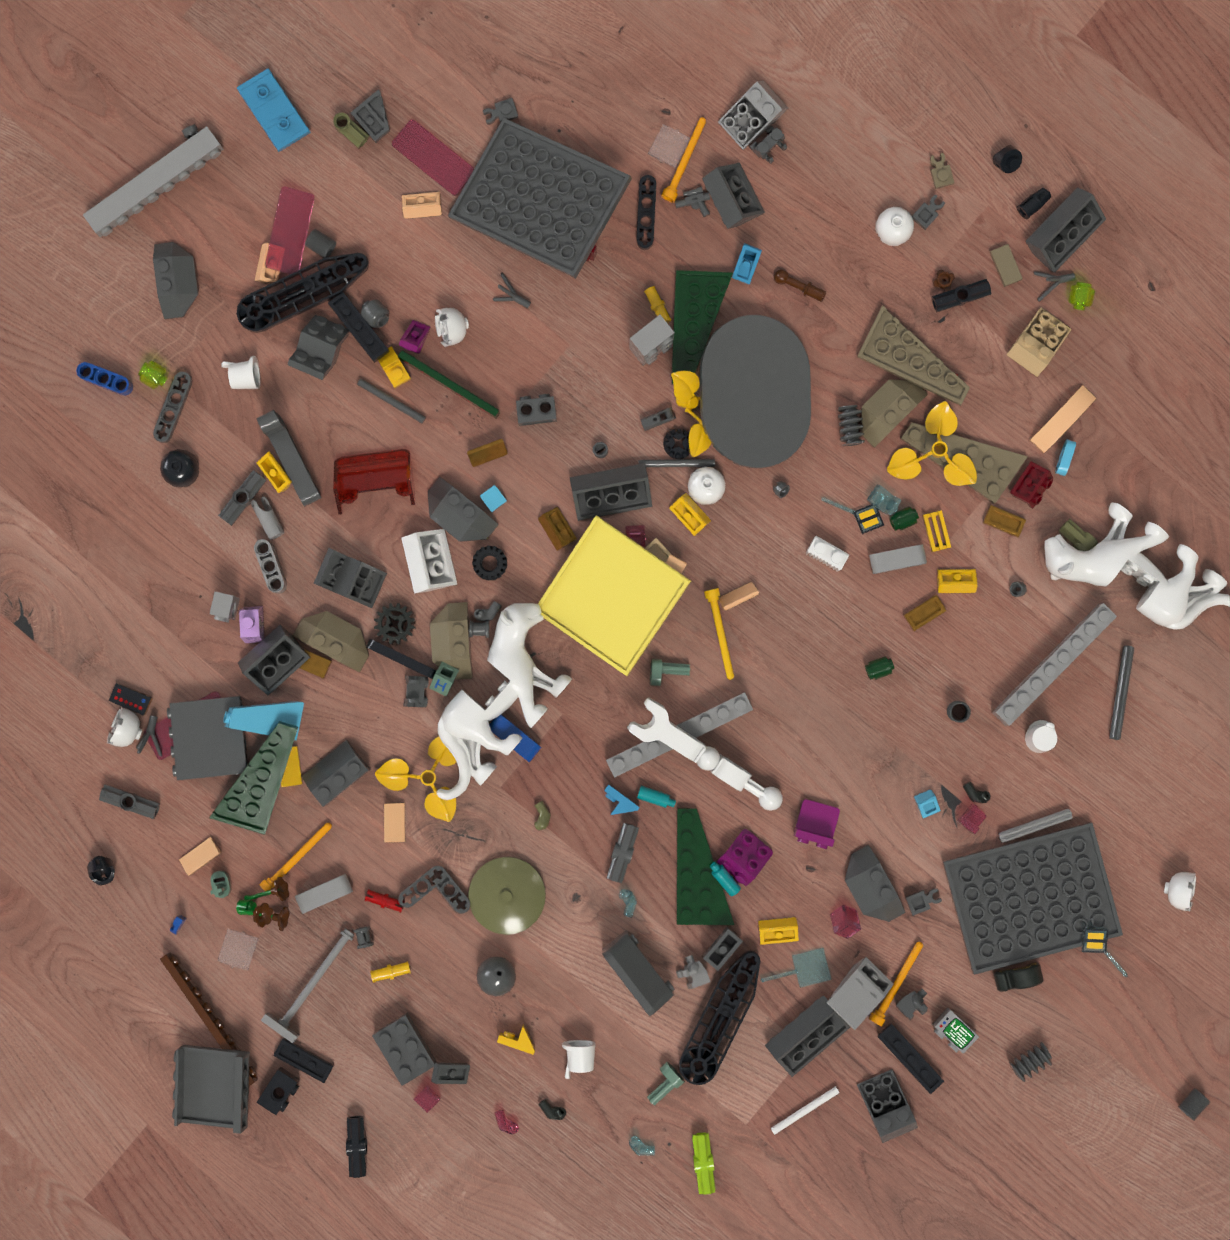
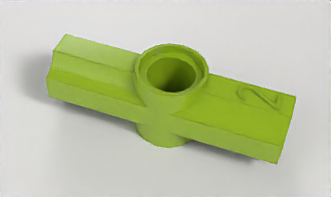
M709 1132L692 1134L695 1173H697L698 1192L704 1195L715 1193L714 1161L710 1149Z

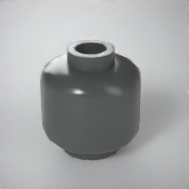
M368 300L362 305L361 315L372 328H381L386 325L389 320V310L379 300Z

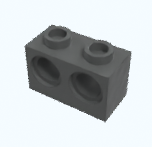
M550 394L539 395V398L531 399V396H524L516 401L519 426L557 422L554 396L550 397ZM543 404L551 406V410L547 413H543L540 408ZM523 407H531L532 412L529 415L522 414L521 410Z

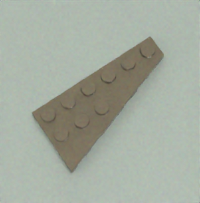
M882 305L857 358L961 406L970 387L946 367L929 348L910 330L908 331Z
M913 422L900 438L923 455L930 452L932 445L938 441L937 434H930L925 426ZM941 435L942 441L947 444V454L950 460L958 453L964 454L972 460L977 473V481L975 484L968 486L994 504L1028 457L957 435ZM933 455L927 457L943 469L949 464L945 457L936 458Z

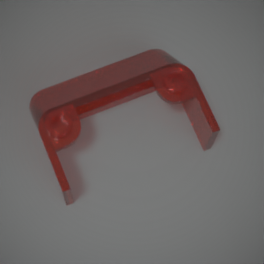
M398 449L343 456L334 461L333 491L338 514H342L343 503H353L358 498V493L394 488L398 495L404 497L410 495L411 505H415V486L410 451Z

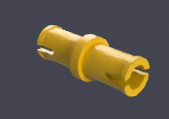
M655 286L646 289L644 293L651 304V310L655 312L656 316L661 315L669 323L672 319L665 308L664 300H661Z
M406 961L393 966L389 964L385 968L371 970L370 973L372 981L375 983L389 978L393 980L394 977L411 974L409 962Z

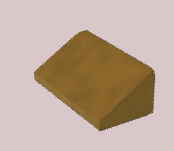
M503 439L467 451L473 467L508 454Z
M558 506L538 518L557 551L577 540Z

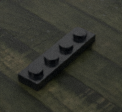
M344 292L328 302L331 309L374 363L389 352L388 348Z
M892 1023L877 1035L930 1095L945 1082Z

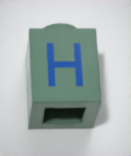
M442 662L434 675L429 689L447 696L459 670Z

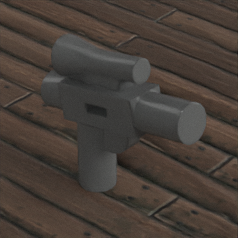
M702 186L683 192L685 199L675 201L676 209L691 206L695 210L700 209L703 217L710 215L704 203L710 200L709 192L703 193Z

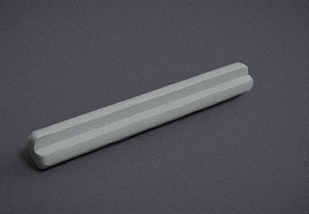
M1065 809L999 832V839L1004 843L1073 818L1070 809Z

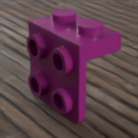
M803 800L793 836L798 837L797 841L802 843L816 842V846L827 849L828 846L833 847L835 840L833 836L840 810L815 801Z
M743 829L728 850L720 856L717 863L723 865L739 883L747 886L773 855V851L749 830Z

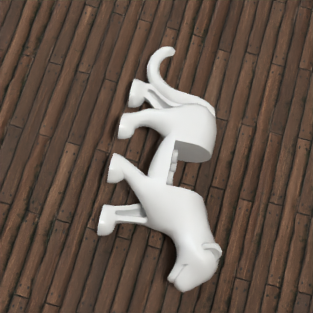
M1112 502L1108 508L1109 515L1114 519L1108 535L1089 551L1077 550L1068 544L1060 534L1048 538L1044 542L1046 567L1051 573L1052 580L1056 581L1062 578L1106 587L1121 570L1125 574L1137 578L1136 581L1142 586H1148L1136 609L1158 625L1173 630L1184 629L1207 608L1215 605L1230 607V595L1219 593L1227 585V581L1213 570L1205 569L1202 578L1206 585L1191 586L1195 578V567L1199 557L1188 546L1179 544L1177 548V555L1183 562L1182 571L1176 576L1166 579L1162 572L1140 552L1161 544L1169 538V535L1157 524L1147 522L1145 536L1124 539L1126 527L1133 516L1118 503Z
M514 603L501 611L487 661L506 676L509 682L504 681L499 686V693L496 697L492 695L486 701L485 705L487 707H482L463 690L445 707L438 722V735L457 761L459 780L450 790H437L439 798L452 800L460 796L467 789L471 776L481 786L495 770L497 765L492 762L481 764V745L486 749L509 755L522 740V737L518 734L509 735L504 740L497 739L492 733L488 721L500 716L519 698L528 726L532 728L548 709L542 704L534 705L533 685L543 688L554 697H557L572 680L568 675H560L556 680L545 675L536 667L525 649V638L528 631L534 625L544 620L539 604Z

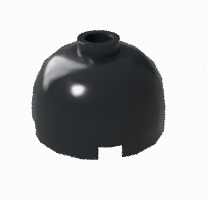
M177 449L170 451L161 461V475L173 487H188L199 476V462L193 454L186 450Z

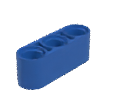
M87 362L80 363L76 369L77 375L81 379L123 396L129 395L133 391L132 382L122 375ZM86 368H90V375L84 377V370ZM108 375V381L101 383L102 376ZM125 381L127 384L126 388L119 390V384Z
M502 714L494 718L489 724L492 733L501 740L506 739L512 734L520 735L522 740L513 750L528 762H531L542 748Z

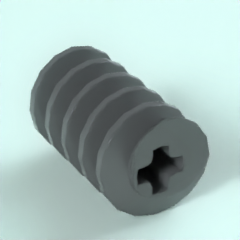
M857 405L838 407V411L843 412L838 415V418L844 420L839 423V426L843 427L839 433L845 435L840 438V441L845 443L841 446H855L865 442V440L859 439L864 433L858 431V429L863 428V425L858 424L863 418L857 416V414L862 412V410L856 409Z
M1040 1042L1041 1049L1037 1046L1033 1047L1034 1053L1031 1050H1027L1028 1057L1020 1054L1021 1061L1014 1058L1015 1065L1009 1062L1016 1076L1023 1082L1026 1081L1024 1075L1032 1078V1070L1036 1074L1039 1073L1038 1067L1045 1070V1062L1050 1066L1052 1065V1056L1042 1042Z

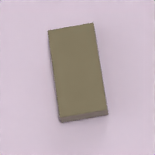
M1008 244L990 251L1004 287L1023 279Z

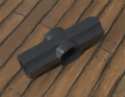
M987 279L965 286H959L956 289L932 296L931 298L937 313L956 306H963L968 302L990 296L992 293ZM957 292L965 293L966 299H959Z
M364 1116L347 1117L348 1138L346 1139L349 1177L360 1178L366 1176L367 1138L365 1137Z

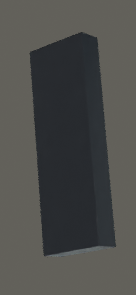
M285 1038L281 1040L273 1055L322 1083H325L334 1067L333 1064L291 1043Z

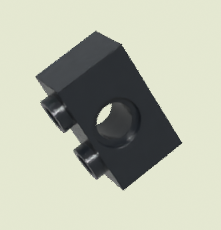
M280 1067L257 1103L275 1115L279 1111L284 1112L289 1104L286 1100L290 1094L294 1096L300 1087L297 1084L300 1079ZM277 1087L282 1088L285 1092L284 1096H278L275 1089Z

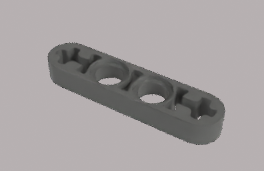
M179 372L175 375L154 428L153 436L160 443H167L172 438L191 389L193 380L186 372ZM184 376H186L185 379L188 380L187 384L183 383L181 389L185 390L183 393L180 390L175 389V387L177 386L178 388H180L181 382H179V379H183ZM178 393L181 395V401L174 404L171 398L174 394ZM172 411L175 417L172 421L165 420L166 412ZM164 422L167 425H171L170 428L166 426L165 433H167V436H163L160 439L161 436L158 435V432H162L165 427L161 423Z

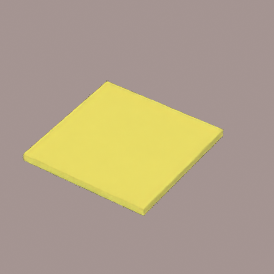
M596 515L538 604L544 619L628 676L691 580Z

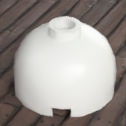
M891 207L879 215L875 230L883 243L889 246H898L905 243L911 237L914 231V221L912 215L907 210L901 207Z
M455 308L436 310L439 315L435 316V327L438 337L442 335L443 341H441V344L446 347L460 343L466 335V329L469 328L467 318H464L462 313Z
M713 467L698 468L691 474L688 480L689 495L695 502L701 505L716 503L725 492L726 483L724 476Z
M121 707L111 725L112 733L108 734L107 743L113 746L126 747L132 744L135 739L139 740L142 729L139 728L140 721L138 716L134 712Z
M1179 872L1172 876L1170 883L1166 882L1164 893L1168 894V900L1175 908L1191 911L1193 902H1190V900H1192L1195 893L1196 873Z

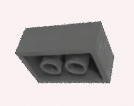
M408 1012L372 1035L401 1086L433 1068L435 1062H437Z

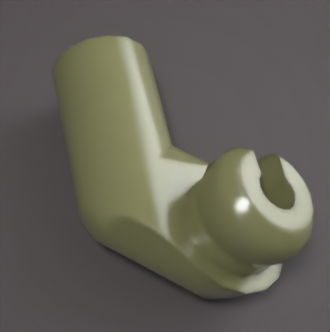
M541 801L534 805L539 813L538 821L535 822L534 826L539 831L548 827L551 817L544 802Z

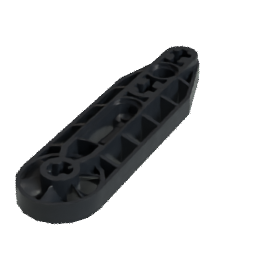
M362 253L323 258L244 297L237 306L236 314L238 321L245 329L255 333L277 326L345 292L367 271L369 261ZM360 260L362 266L359 267L356 261ZM327 261H336V263L324 269H321L319 266ZM348 264H351L353 271H351ZM316 266L318 267L319 271L305 278L303 277L302 273ZM340 268L347 269L346 274L342 276L338 275L337 272ZM298 275L301 276V280L288 286L286 285L285 281ZM323 277L327 278V283L323 282ZM344 282L347 283L341 290L332 293V288ZM283 283L284 288L269 294V289ZM300 288V290H297V291H295V292H293V293H291V294H288V293H290V292H292V291H294V290ZM329 290L331 295L317 302L315 301V296ZM266 291L267 296H264L261 293ZM300 294H303V295H301V296H299V297H297V298L291 300L292 298H294V297H296V296H298V295H300ZM286 295L285 298L279 300L280 297ZM256 297H259V304L255 303ZM312 299L313 304L298 310L297 305ZM275 300L278 304V307L276 308L272 304V302ZM286 300L289 301V302H287V303H285V304H283V305H282V303H281V302H284V301H286ZM271 304L272 308L264 310L268 305ZM295 307L296 312L281 319L280 313ZM254 310L259 311L257 317L254 315ZM276 315H277L278 318H279V320H277V321H275V316H276Z
M755 951L744 952L719 978L681 1054L679 1061L680 1072L683 1078L691 1084L703 1085L714 1078L755 997L760 968V957ZM752 956H754L753 959L755 963H750L748 969L751 970V972L749 973L746 969H743L741 967L744 966L746 968L748 965L746 958H751ZM756 972L755 982H752L751 980ZM728 973L732 974L726 989L719 987L722 979ZM740 973L747 975V980L743 983L737 981V976ZM733 983H735L738 987H741L742 990L738 988L736 991L738 997H734L731 1000L729 993H733L736 988L733 985ZM752 984L754 985L753 994L748 1002L743 997L749 985ZM717 989L724 993L716 1007L710 1003ZM742 1001L747 1006L741 1019L734 1015ZM708 1007H711L715 1011L709 1023L702 1022ZM718 1013H719V1014H721V1015L719 1016V1019H718V1021H717V1023H716L714 1029L712 1030V1035H711L710 1039H708L707 1036H708V1034H709V1032H710V1030H711V1027H712V1025H713V1023H714V1021H715V1019H716V1017H717V1015H718ZM725 1017H727V1020L716 1042H713L712 1040L714 1036L717 1035L722 1022L724 1021ZM732 1019L739 1021L733 1035L726 1034ZM701 1024L706 1029L700 1041H697L693 1037ZM725 1036L730 1041L722 1054L717 1049ZM691 1041L697 1044L689 1047ZM707 1043L713 1047L710 1050L708 1047L703 1046V1044ZM715 1054L721 1056L719 1063H717ZM701 1061L703 1067L695 1069L694 1063ZM681 1064H690V1067H681ZM694 1073L695 1076L693 1080H690L692 1074Z

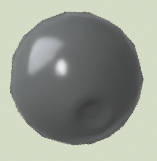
M498 956L489 957L484 960L478 967L476 974L477 983L481 990L495 997L503 996L510 992L516 981V973L512 963L506 958Z

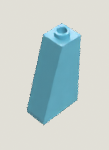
M289 701L230 707L228 712L226 711L224 714L223 722L226 723L225 727L270 735L279 721L298 726L295 736L297 741L304 702Z

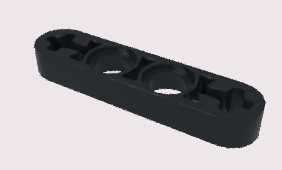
M651 175L643 176L639 183L637 245L642 250L650 249L654 242L656 180ZM646 180H650V184H653L650 186L649 194H646V186L642 185L646 183ZM643 199H650L652 206L644 208L642 206ZM648 217L652 223L650 226L644 227L641 224V219ZM651 230V233L647 232V239L651 240V242L643 245V242L640 240L643 239L644 231Z
M369 639L366 648L431 679L434 678L437 671L372 639Z

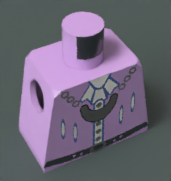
M263 606L243 607L240 609V638L244 643H260L264 639Z

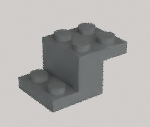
M315 315L301 331L297 349L289 358L287 365L323 380L336 364L341 345L348 337L349 330L341 324L333 323L325 317Z
M328 548L313 584L373 608L387 573Z

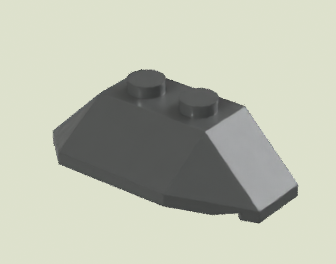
M174 242L154 244L153 264L157 294L165 320L184 317L199 295L194 257Z
M441 477L428 490L429 517L459 542L487 540L499 524Z
M869 845L852 853L844 881L863 915L890 922L906 913L899 896Z

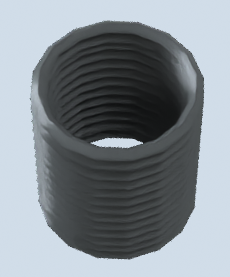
M314 229L309 234L305 242V247L323 258L329 257L336 246V241L317 229Z
M954 701L948 705L947 715L952 721L963 723L969 719L971 709L964 702ZM957 704H962L966 709L965 716L960 720H956L952 716V708Z
M1194 1088L1178 1106L1193 1121L1199 1117L1198 1115L1210 1103L1202 1093Z

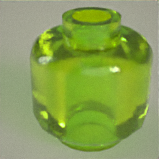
M1077 282V284L1071 286L1068 302L1074 305L1073 309L1085 310V307L1092 306L1095 289L1091 287L1092 284Z
M155 361L145 362L138 373L140 382L152 389H156L159 385L162 387L168 378L165 376L166 368Z

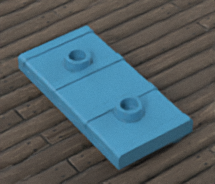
M269 68L237 87L238 92L278 152L311 133Z

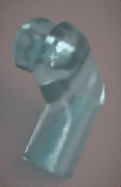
M622 889L619 892V898L623 899L626 904L623 915L632 918L637 900L632 891Z
M638 1136L631 1137L629 1145L637 1155L655 1156V1146H645Z

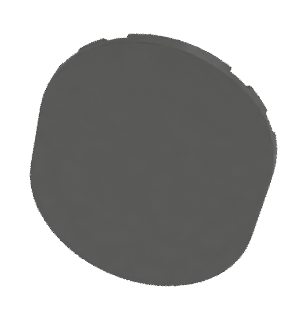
M746 315L725 323L713 333L701 357L700 411L702 425L713 444L712 446L733 463L747 468H766L779 464L791 457L799 449L805 440L810 426L811 377L807 353L803 344L791 329L778 320L767 316Z

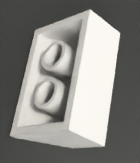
M444 529L416 532L401 538L414 594L457 585Z

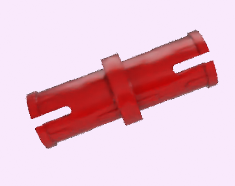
M368 889L367 894L374 896V898L365 896L364 901L380 905V908L383 909L386 907L400 913L402 912L403 908L396 906V904L400 905L398 899L389 897V894L385 893L383 895Z

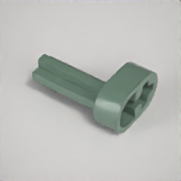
M652 659L650 685L660 686L662 674L689 676L690 664L662 662V659Z
M217 871L212 874V890L210 893L219 898L228 896L232 890L229 875L225 871ZM220 877H224V878H225L224 881H220V882H216V881H215L216 878H220Z
M666 1062L659 1068L667 1079L647 1096L654 1106L674 1087L678 1089L685 1082L683 1077L669 1062Z

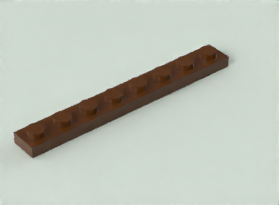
M171 953L160 958L222 1049L237 1050L234 1046L235 1041L230 1034L227 1035L223 1030L224 1025L222 1021L214 1017L210 1004L208 1002L205 1003L201 998V991L198 987H194L191 984L190 975L180 968L178 958L174 954L171 955ZM252 1066L249 1067V1086L258 1080L256 1077L257 1072Z

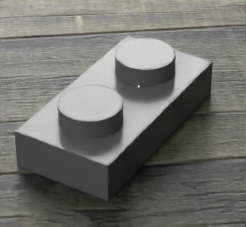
M435 1062L431 1082L435 1084H467L470 1065L467 1063Z

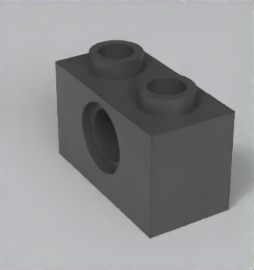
M726 927L702 957L719 971L743 940Z

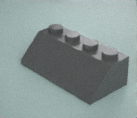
M1077 187L1025 242L1032 254L1051 272L1055 273L1096 231L1106 218L1094 195Z
M645 463L569 477L578 521L594 518L596 515L601 517L653 507Z
M824 995L817 999L808 1009L800 1013L794 1021L786 1025L780 1033L772 1037L765 1045L776 1061L791 1077L797 1074L850 1028V1025L826 1003L828 999Z

